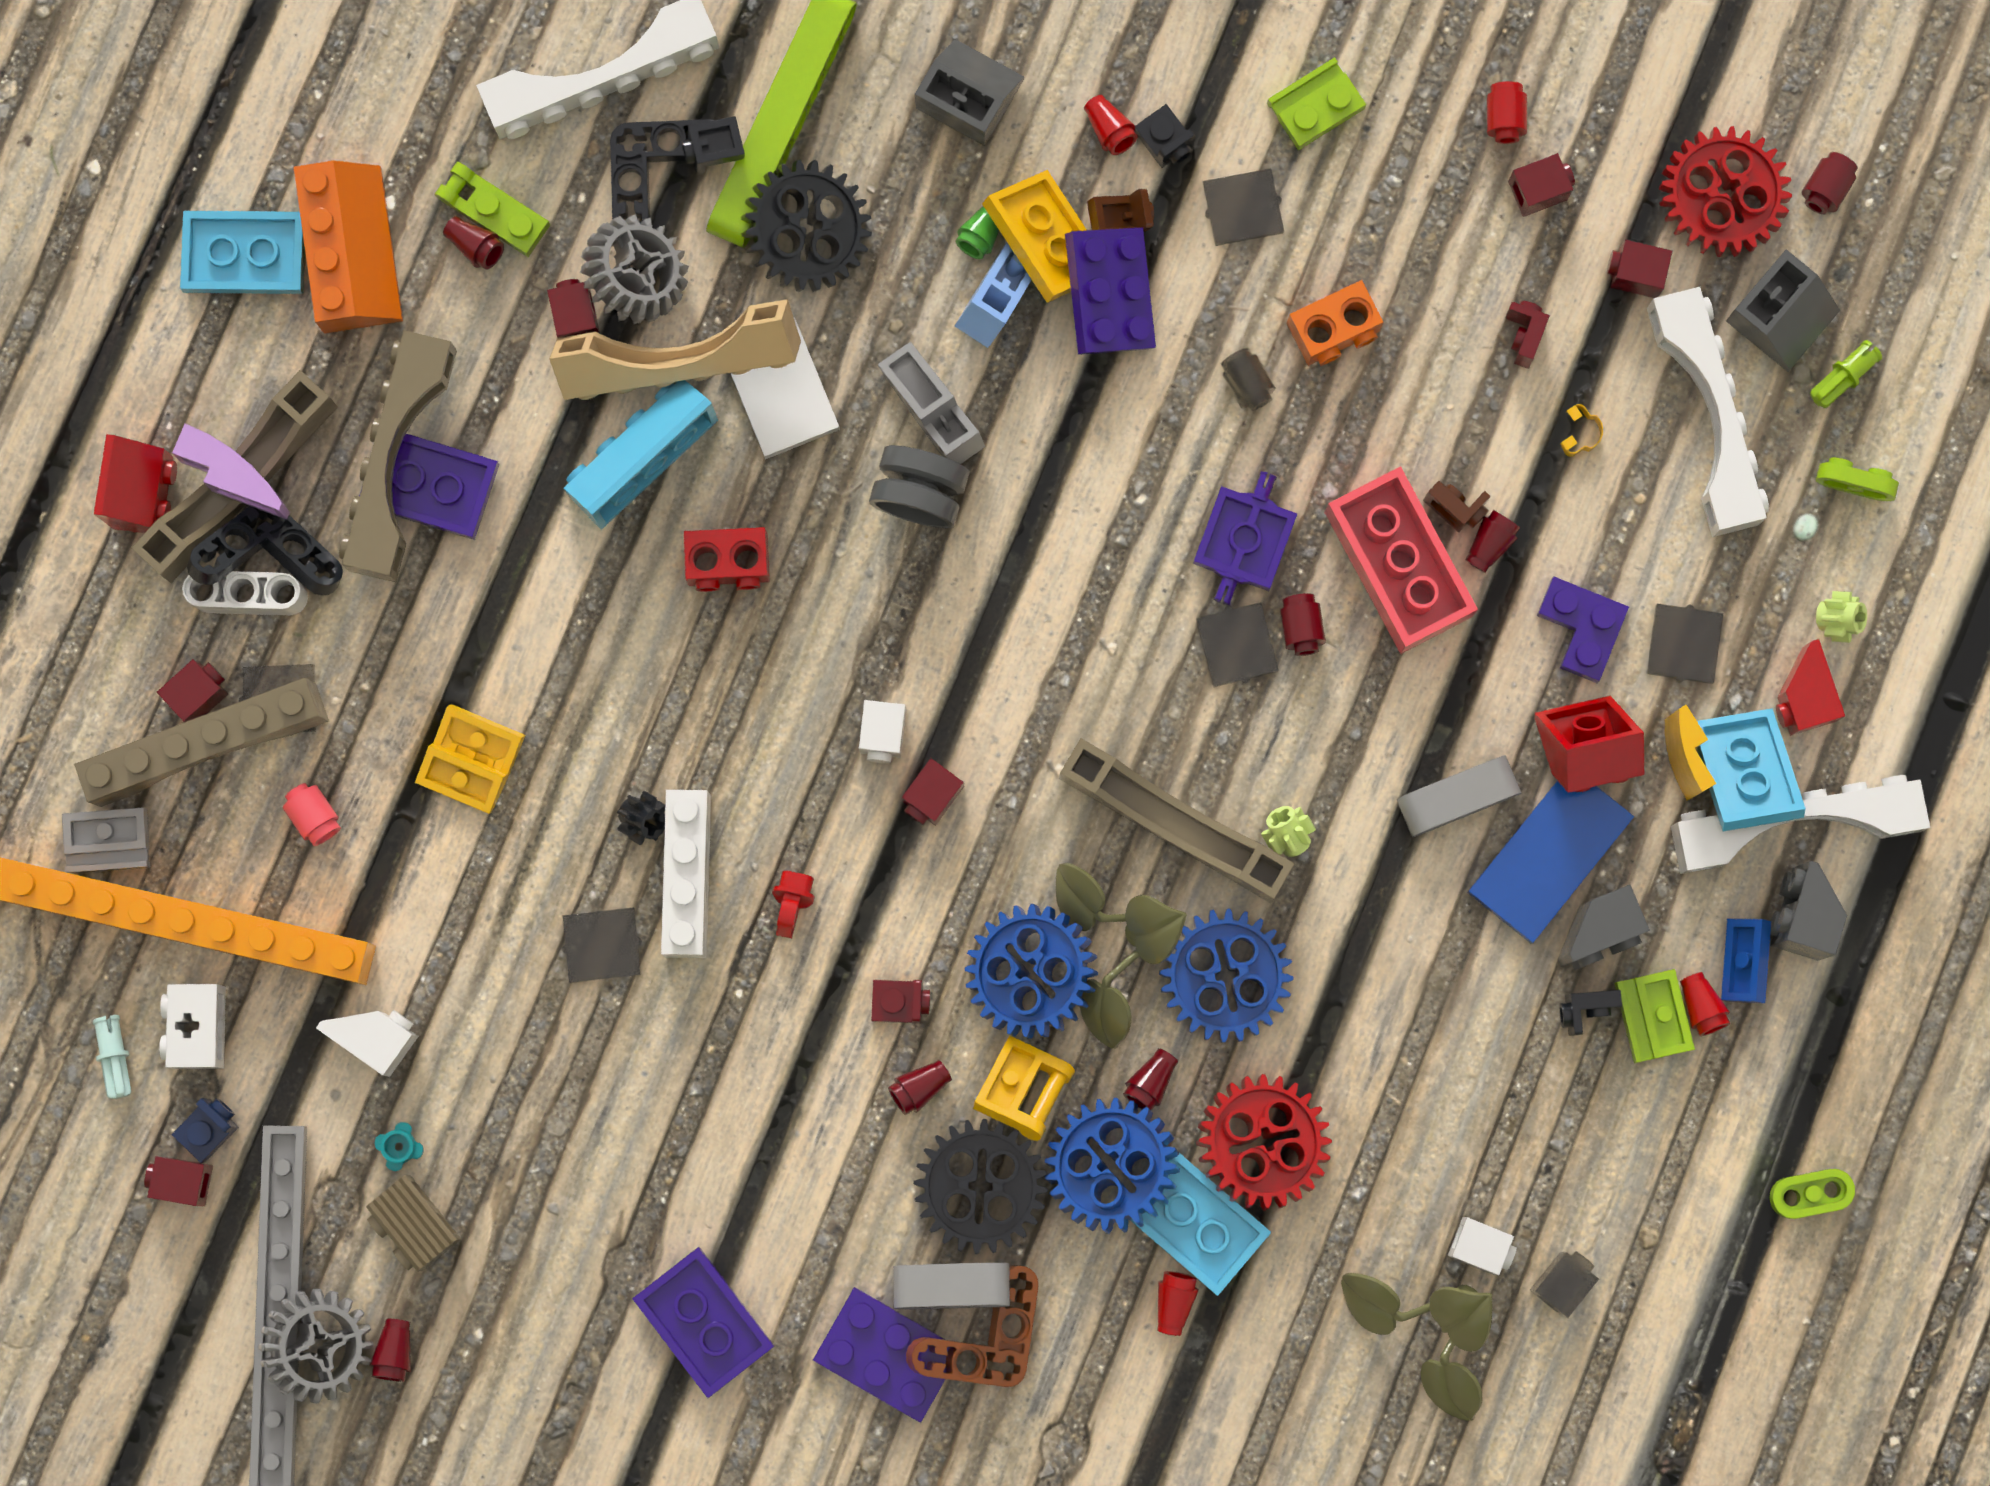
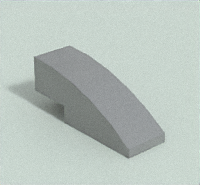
M911 342L878 364L892 388L943 457L962 464L985 447L979 431L957 405L954 396Z

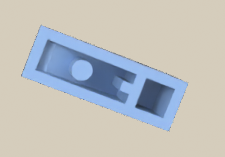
M1007 242L955 324L956 328L987 348L1002 330L1031 282L1030 276Z

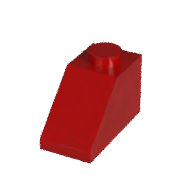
M1819 639L1813 640L1802 647L1777 697L1779 702L1776 705L1777 718L1783 728H1788L1790 736L1837 722L1845 717Z

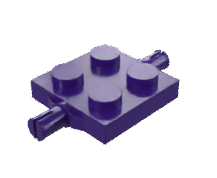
M1261 471L1254 493H1239L1223 486L1220 488L1193 562L1197 566L1214 571L1222 578L1214 597L1216 602H1221L1225 589H1228L1223 604L1230 605L1237 583L1250 584L1269 591L1297 517V513L1278 507L1269 499L1274 482L1277 479L1273 474H1270L1266 487L1263 488L1268 473Z

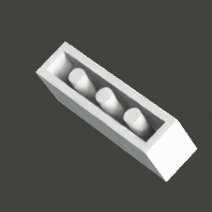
M666 790L661 954L666 958H707L711 795L707 790Z

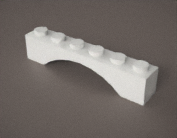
M680 0L661 8L650 28L635 45L620 57L599 68L580 74L557 77L531 75L511 70L476 86L499 139L505 137L515 139L528 133L529 127L543 121L546 124L557 122L567 115V111L579 106L582 108L593 107L603 101V96L615 91L619 93L629 92L640 85V81L655 75L656 78L665 77L673 73L678 65L687 61H703L711 57L714 50L719 49V44L702 1Z
M1700 287L1653 298L1647 307V312L1657 346L1672 356L1690 374L1703 395L1711 417L1714 433V460L1709 482L1701 498L1711 536L1715 537L1758 526L1767 518L1766 513L1769 512L1768 498L1764 489H1758L1754 475L1758 473L1757 460L1752 450L1747 451L1743 437L1747 434L1746 422L1743 414L1736 412L1732 397L1736 395L1735 384L1731 374H1725L1721 359H1724L1725 351L1720 336H1714L1710 321L1714 319V313L1710 299L1708 297L1703 298Z
M1898 775L1881 779L1883 786L1867 789L1866 782H1859L1841 786L1842 793L1827 796L1826 789L1801 793L1806 808L1804 818L1724 832L1722 831L1718 815L1706 817L1705 810L1681 814L1682 821L1671 826L1680 874L1722 867L1728 864L1737 852L1758 834L1771 827L1792 821L1818 819L1841 822L1863 829L1880 839L1922 832L1930 828L1921 780L1907 782L1906 775Z

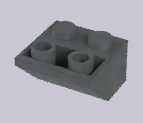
M954 39L934 60L915 92L916 109L986 146L1024 81V76Z
M1786 249L1736 307L1726 322L1789 372L1840 312V309L1819 276Z
M1808 861L1793 868L1792 873L1786 872L1779 892V895L1784 896L1781 911H1775L1771 918L1770 935H1773L1770 946L1819 961L1836 955L1847 914L1819 863Z
M1631 884L1579 906L1558 957L1560 967L1571 963L1575 971L1604 959L1602 950L1609 948L1612 955L1642 943L1639 935L1650 931Z

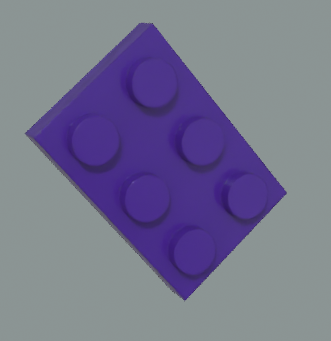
M1143 227L1065 233L1078 355L1156 348Z
M405 434L395 460L392 478L395 514L403 519L475 540L500 464L493 459Z
M700 1247L696 1248L632 1298L707 1398H710L775 1347Z
M856 1287L853 1288L813 1358V1361L920 1423L945 1379L927 1377L913 1372L906 1361L908 1346L914 1340L921 1337L944 1338ZM928 1345L926 1352H919L918 1360L923 1361L926 1368L927 1363L930 1361L946 1364V1355L930 1352Z

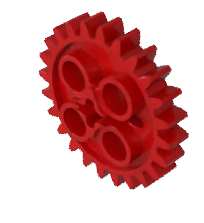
M1730 126L1726 135L1722 137L1719 129L1713 127L1709 139L1699 131L1694 137L1695 145L1686 139L1680 146L1683 154L1674 151L1670 157V161L1675 166L1666 165L1662 172L1664 176L1671 179L1662 181L1659 186V190L1670 193V195L1663 197L1660 202L1662 207H1672V210L1665 217V221L1677 220L1679 222L1674 235L1686 231L1689 234L1686 241L1687 246H1690L1696 240L1701 241L1700 253L1702 254L1712 245L1715 246L1717 257L1722 256L1726 247H1729L1732 255L1737 257L1741 252L1742 244L1751 253L1757 247L1756 239L1766 244L1771 238L1768 230L1777 232L1782 226L1777 218H1785L1789 212V209L1781 204L1789 202L1792 194L1782 189L1788 186L1792 180L1791 177L1779 176V173L1787 164L1786 162L1773 163L1772 159L1778 150L1774 148L1764 152L1762 147L1765 138H1760L1755 144L1751 143L1750 130H1747L1741 138H1737L1734 126ZM1736 159L1743 165L1744 172L1734 173L1730 171L1726 160ZM1708 161H1714L1716 170L1713 166L1709 165ZM1690 176H1702L1707 181L1708 188L1697 189L1691 184ZM1721 187L1724 191L1730 189L1733 194L1731 197L1727 193L1720 194L1718 192L1719 188ZM1747 194L1756 196L1760 200L1761 208L1753 209L1748 207L1744 202L1743 196ZM1715 210L1720 212L1724 216L1725 224H1713L1708 219L1707 211ZM1735 213L1739 218L1742 219V223H1738L1736 221Z
M1265 1074L1258 1077L1256 1086H1254L1249 1076H1246L1241 1081L1242 1090L1231 1082L1226 1086L1229 1098L1218 1092L1213 1099L1219 1108L1207 1106L1203 1112L1211 1121H1201L1198 1124V1128L1208 1133V1135L1198 1139L1196 1145L1207 1148L1208 1152L1198 1160L1202 1163L1211 1162L1213 1168L1205 1176L1206 1178L1219 1176L1221 1180L1216 1187L1218 1192L1227 1186L1232 1189L1229 1201L1233 1202L1240 1195H1244L1245 1208L1249 1209L1253 1206L1256 1199H1259L1262 1210L1266 1211L1270 1208L1272 1199H1274L1277 1206L1281 1209L1287 1205L1286 1194L1293 1201L1297 1202L1302 1199L1299 1187L1308 1192L1315 1188L1309 1176L1319 1179L1324 1176L1325 1172L1317 1163H1326L1331 1158L1328 1154L1320 1151L1321 1148L1332 1143V1139L1320 1136V1132L1329 1126V1122L1316 1121L1315 1117L1322 1111V1107L1309 1109L1307 1104L1312 1094L1308 1093L1301 1098L1296 1096L1298 1090L1296 1082L1285 1090L1283 1089V1078L1281 1076L1275 1079L1272 1086L1268 1085ZM1270 1108H1279L1285 1113L1287 1120L1285 1126L1279 1127L1270 1121L1268 1114ZM1231 1118H1239L1246 1123L1248 1129L1246 1137H1238L1231 1132L1229 1127ZM1293 1130L1299 1134L1296 1138L1278 1140L1267 1149L1264 1145H1260L1236 1154H1231L1229 1151L1230 1147L1251 1144L1261 1135L1263 1139H1270ZM1283 1147L1292 1148L1297 1153V1166L1291 1167L1282 1161L1280 1152ZM1243 1158H1251L1257 1162L1260 1171L1258 1177H1250L1243 1172L1241 1168Z

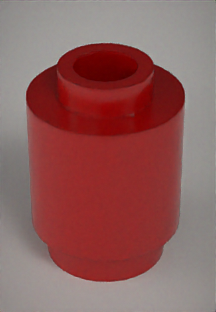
M1504 81L1491 85V93L1487 95V134L1494 137L1497 143H1516L1519 141V137L1527 134V94L1523 92V85L1519 82Z

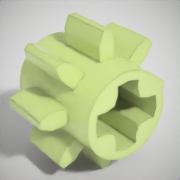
M1832 591V599H1825L1819 603L1816 611V623L1819 630L1824 631L1825 637H1831L1832 642L1850 643L1852 634H1859L1864 631L1867 624V609L1864 603L1859 602V597H1852V592Z
M1283 806L1269 814L1266 820L1269 829L1263 831L1261 835L1268 847L1272 848L1274 852L1279 855L1283 853L1285 856L1294 857L1302 854L1309 848L1311 839L1308 834L1314 832L1316 828L1309 816L1304 814L1301 807L1294 810L1292 807Z

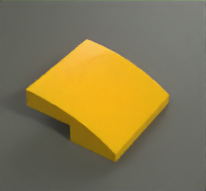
M450 704L445 710L433 744L428 746L415 783L490 814L512 770L525 735Z
M1684 705L1665 719V741L1674 776L1688 801L1717 783L1695 750V748L1706 742L1708 738L1688 706Z

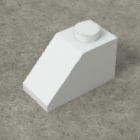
M395 1010L390 1015L375 1011L320 1021L316 1029L378 1073L387 1077L392 1075L419 1037L410 1031L413 1023Z

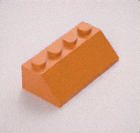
M334 160L295 166L294 174L315 323L325 334L402 322L403 315L381 166Z

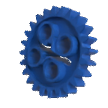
M1030 904L1027 915L1017 905L1013 908V918H1010L1003 912H999L1000 925L995 926L986 922V929L990 933L987 938L981 935H975L974 937L981 945L980 950H968L967 952L971 957L977 959L975 965L965 967V971L975 975V979L968 982L966 988L979 991L973 997L971 1003L977 1006L986 1005L981 1011L980 1016L987 1020L995 1016L992 1026L1001 1030L1007 1024V1034L1015 1037L1021 1027L1023 1036L1028 1039L1033 1038L1035 1028H1037L1041 1036L1049 1037V1025L1051 1024L1057 1030L1064 1031L1062 1018L1067 1017L1077 1021L1078 1017L1073 1010L1075 1006L1078 1005L1083 1008H1088L1089 1006L1082 998L1083 992L1095 993L1096 990L1086 984L1087 978L1098 976L1097 971L1087 966L1088 963L1097 959V955L1092 952H1084V949L1091 944V939L1086 936L1077 938L1083 927L1077 923L1068 926L1070 916L1063 912L1055 919V909L1050 906L1044 909L1042 915L1039 906L1035 904ZM1038 932L1040 935L1038 948L1033 952H1027L1025 946L1027 938L1031 934ZM1012 944L1024 961L1035 965L1033 968L1034 972L1054 990L1056 994L1054 998L1051 999L1039 982L1028 977L1029 971L1007 950L1008 945ZM1009 961L1011 967L1010 974L1004 980L998 981L996 977L997 967L1002 962ZM1065 962L1067 965L1065 977L1058 982H1054L1052 979L1053 968L1056 964ZM1035 990L1037 1002L1032 1009L1025 1011L1022 1004L1023 997L1029 991Z
M1231 909L1226 910L1223 920H1219L1215 911L1210 910L1208 923L1205 924L1196 915L1193 918L1195 926L1193 931L1186 926L1183 927L1181 934L1184 940L1178 941L1174 948L1176 950L1175 954L1171 953L1165 960L1171 964V968L1159 971L1160 976L1170 978V983L1163 986L1160 990L1162 993H1173L1174 998L1168 1002L1166 1007H1180L1182 1011L1176 1018L1177 1022L1183 1021L1188 1017L1192 1020L1189 1028L1190 1033H1193L1199 1026L1205 1028L1204 1040H1208L1214 1031H1219L1221 1043L1226 1042L1229 1032H1234L1235 1037L1240 1042L1243 1041L1245 1028H1248L1254 1036L1259 1035L1258 1021L1269 1027L1273 1024L1268 1014L1270 1010L1275 1013H1283L1284 1009L1276 1001L1278 998H1289L1291 996V993L1281 988L1282 983L1293 981V976L1282 973V968L1290 965L1292 959L1279 958L1278 954L1286 947V944L1281 943L1273 946L1271 940L1277 931L1273 929L1263 934L1260 931L1263 919L1260 918L1251 926L1247 924L1248 912L1246 911L1237 921L1233 920ZM1216 940H1221L1223 943L1227 969L1237 973V977L1231 981L1233 995L1237 1004V1011L1232 1012L1229 1008L1224 981H1217L1215 975L1221 971V964L1215 947ZM1238 940L1248 942L1253 950L1251 960L1247 962L1236 961L1230 953L1232 943ZM1197 949L1208 951L1213 958L1212 967L1206 971L1196 970L1190 962V956L1193 951ZM1247 980L1257 982L1262 989V996L1255 1003L1246 1002L1240 995V986ZM1213 989L1220 994L1222 1004L1219 1010L1209 1012L1201 1007L1199 996L1202 991Z
M1118 1098L1113 1099L1110 1109H1107L1101 1099H1097L1096 1111L1091 1112L1083 1104L1081 1105L1082 1118L1078 1120L1070 1114L1067 1115L1071 1125L1069 1130L1061 1127L1055 1129L1062 1137L1061 1142L1048 1143V1146L1057 1153L1056 1157L1045 1159V1163L1055 1169L1054 1172L1046 1175L1045 1179L1050 1184H1058L1050 1194L1055 1200L1064 1198L1059 1208L1064 1213L1073 1210L1071 1219L1075 1223L1079 1224L1086 1218V1227L1090 1231H1094L1099 1222H1101L1102 1230L1106 1234L1111 1233L1114 1223H1117L1120 1230L1126 1233L1128 1231V1220L1131 1219L1140 1227H1143L1142 1214L1147 1212L1156 1218L1158 1214L1153 1206L1155 1202L1166 1205L1169 1203L1168 1199L1162 1194L1163 1190L1176 1189L1177 1187L1168 1178V1175L1180 1172V1168L1176 1164L1169 1162V1160L1177 1157L1179 1152L1175 1147H1166L1173 1141L1174 1137L1169 1131L1160 1133L1165 1123L1160 1118L1151 1121L1153 1112L1149 1108L1145 1107L1138 1114V1105L1130 1100L1124 1110ZM1116 1128L1123 1129V1137L1119 1143L1106 1145V1137L1111 1130ZM1089 1139H1095L1101 1148L1115 1161L1120 1170L1136 1186L1134 1193H1130L1123 1183L1109 1170L1104 1161L1089 1146ZM1083 1156H1091L1092 1164L1090 1168L1083 1173H1076V1162ZM1142 1158L1149 1159L1150 1165L1144 1174L1132 1175V1168L1137 1160ZM1109 1186H1118L1116 1199L1111 1203H1102V1192Z

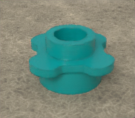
M406 1122L396 1124L395 1130L386 1134H380L375 1139V1148L381 1151L383 1157L387 1160L386 1166L391 1171L401 1170L404 1163L412 1158L419 1159L424 1152L423 1145L415 1141L411 1134L412 1127ZM399 1142L403 1145V1148L400 1151L396 1150L395 1148L396 1144Z

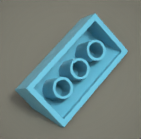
M678 381L675 384L662 387L655 395L657 401L647 411L640 409L634 413L625 424L627 429L617 439L612 436L604 441L596 451L598 456L587 467L581 464L567 477L566 481L568 484L564 487L567 495L601 530L718 421L712 403L687 381Z

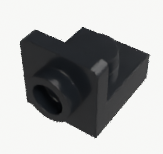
M1167 104L1135 125V133L1161 168L1170 162L1177 165L1188 158L1193 152L1191 147L1194 146L1196 135L1191 129L1186 130Z
M736 116L689 125L688 140L682 141L686 164L694 163L696 175L705 174V167L742 160L745 157Z
M1621 990L1565 995L1566 1003H1560L1559 1007L1562 1028H1568L1569 1036L1583 1035L1581 1010H1586V1018L1611 1016V1008L1622 1007Z

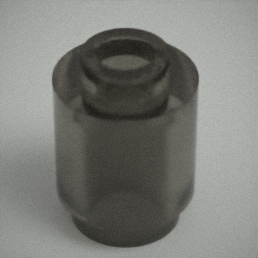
M1249 348L1239 350L1222 361L1221 366L1224 369L1222 376L1240 408L1250 407L1251 411H1255L1273 400L1270 394L1275 391L1276 387L1258 355H1252Z

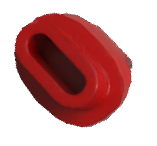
M782 871L779 886H774L772 890L776 901L781 904L777 921V936L792 939L799 909H806L813 904L815 896L811 894L814 881L812 876L792 871Z

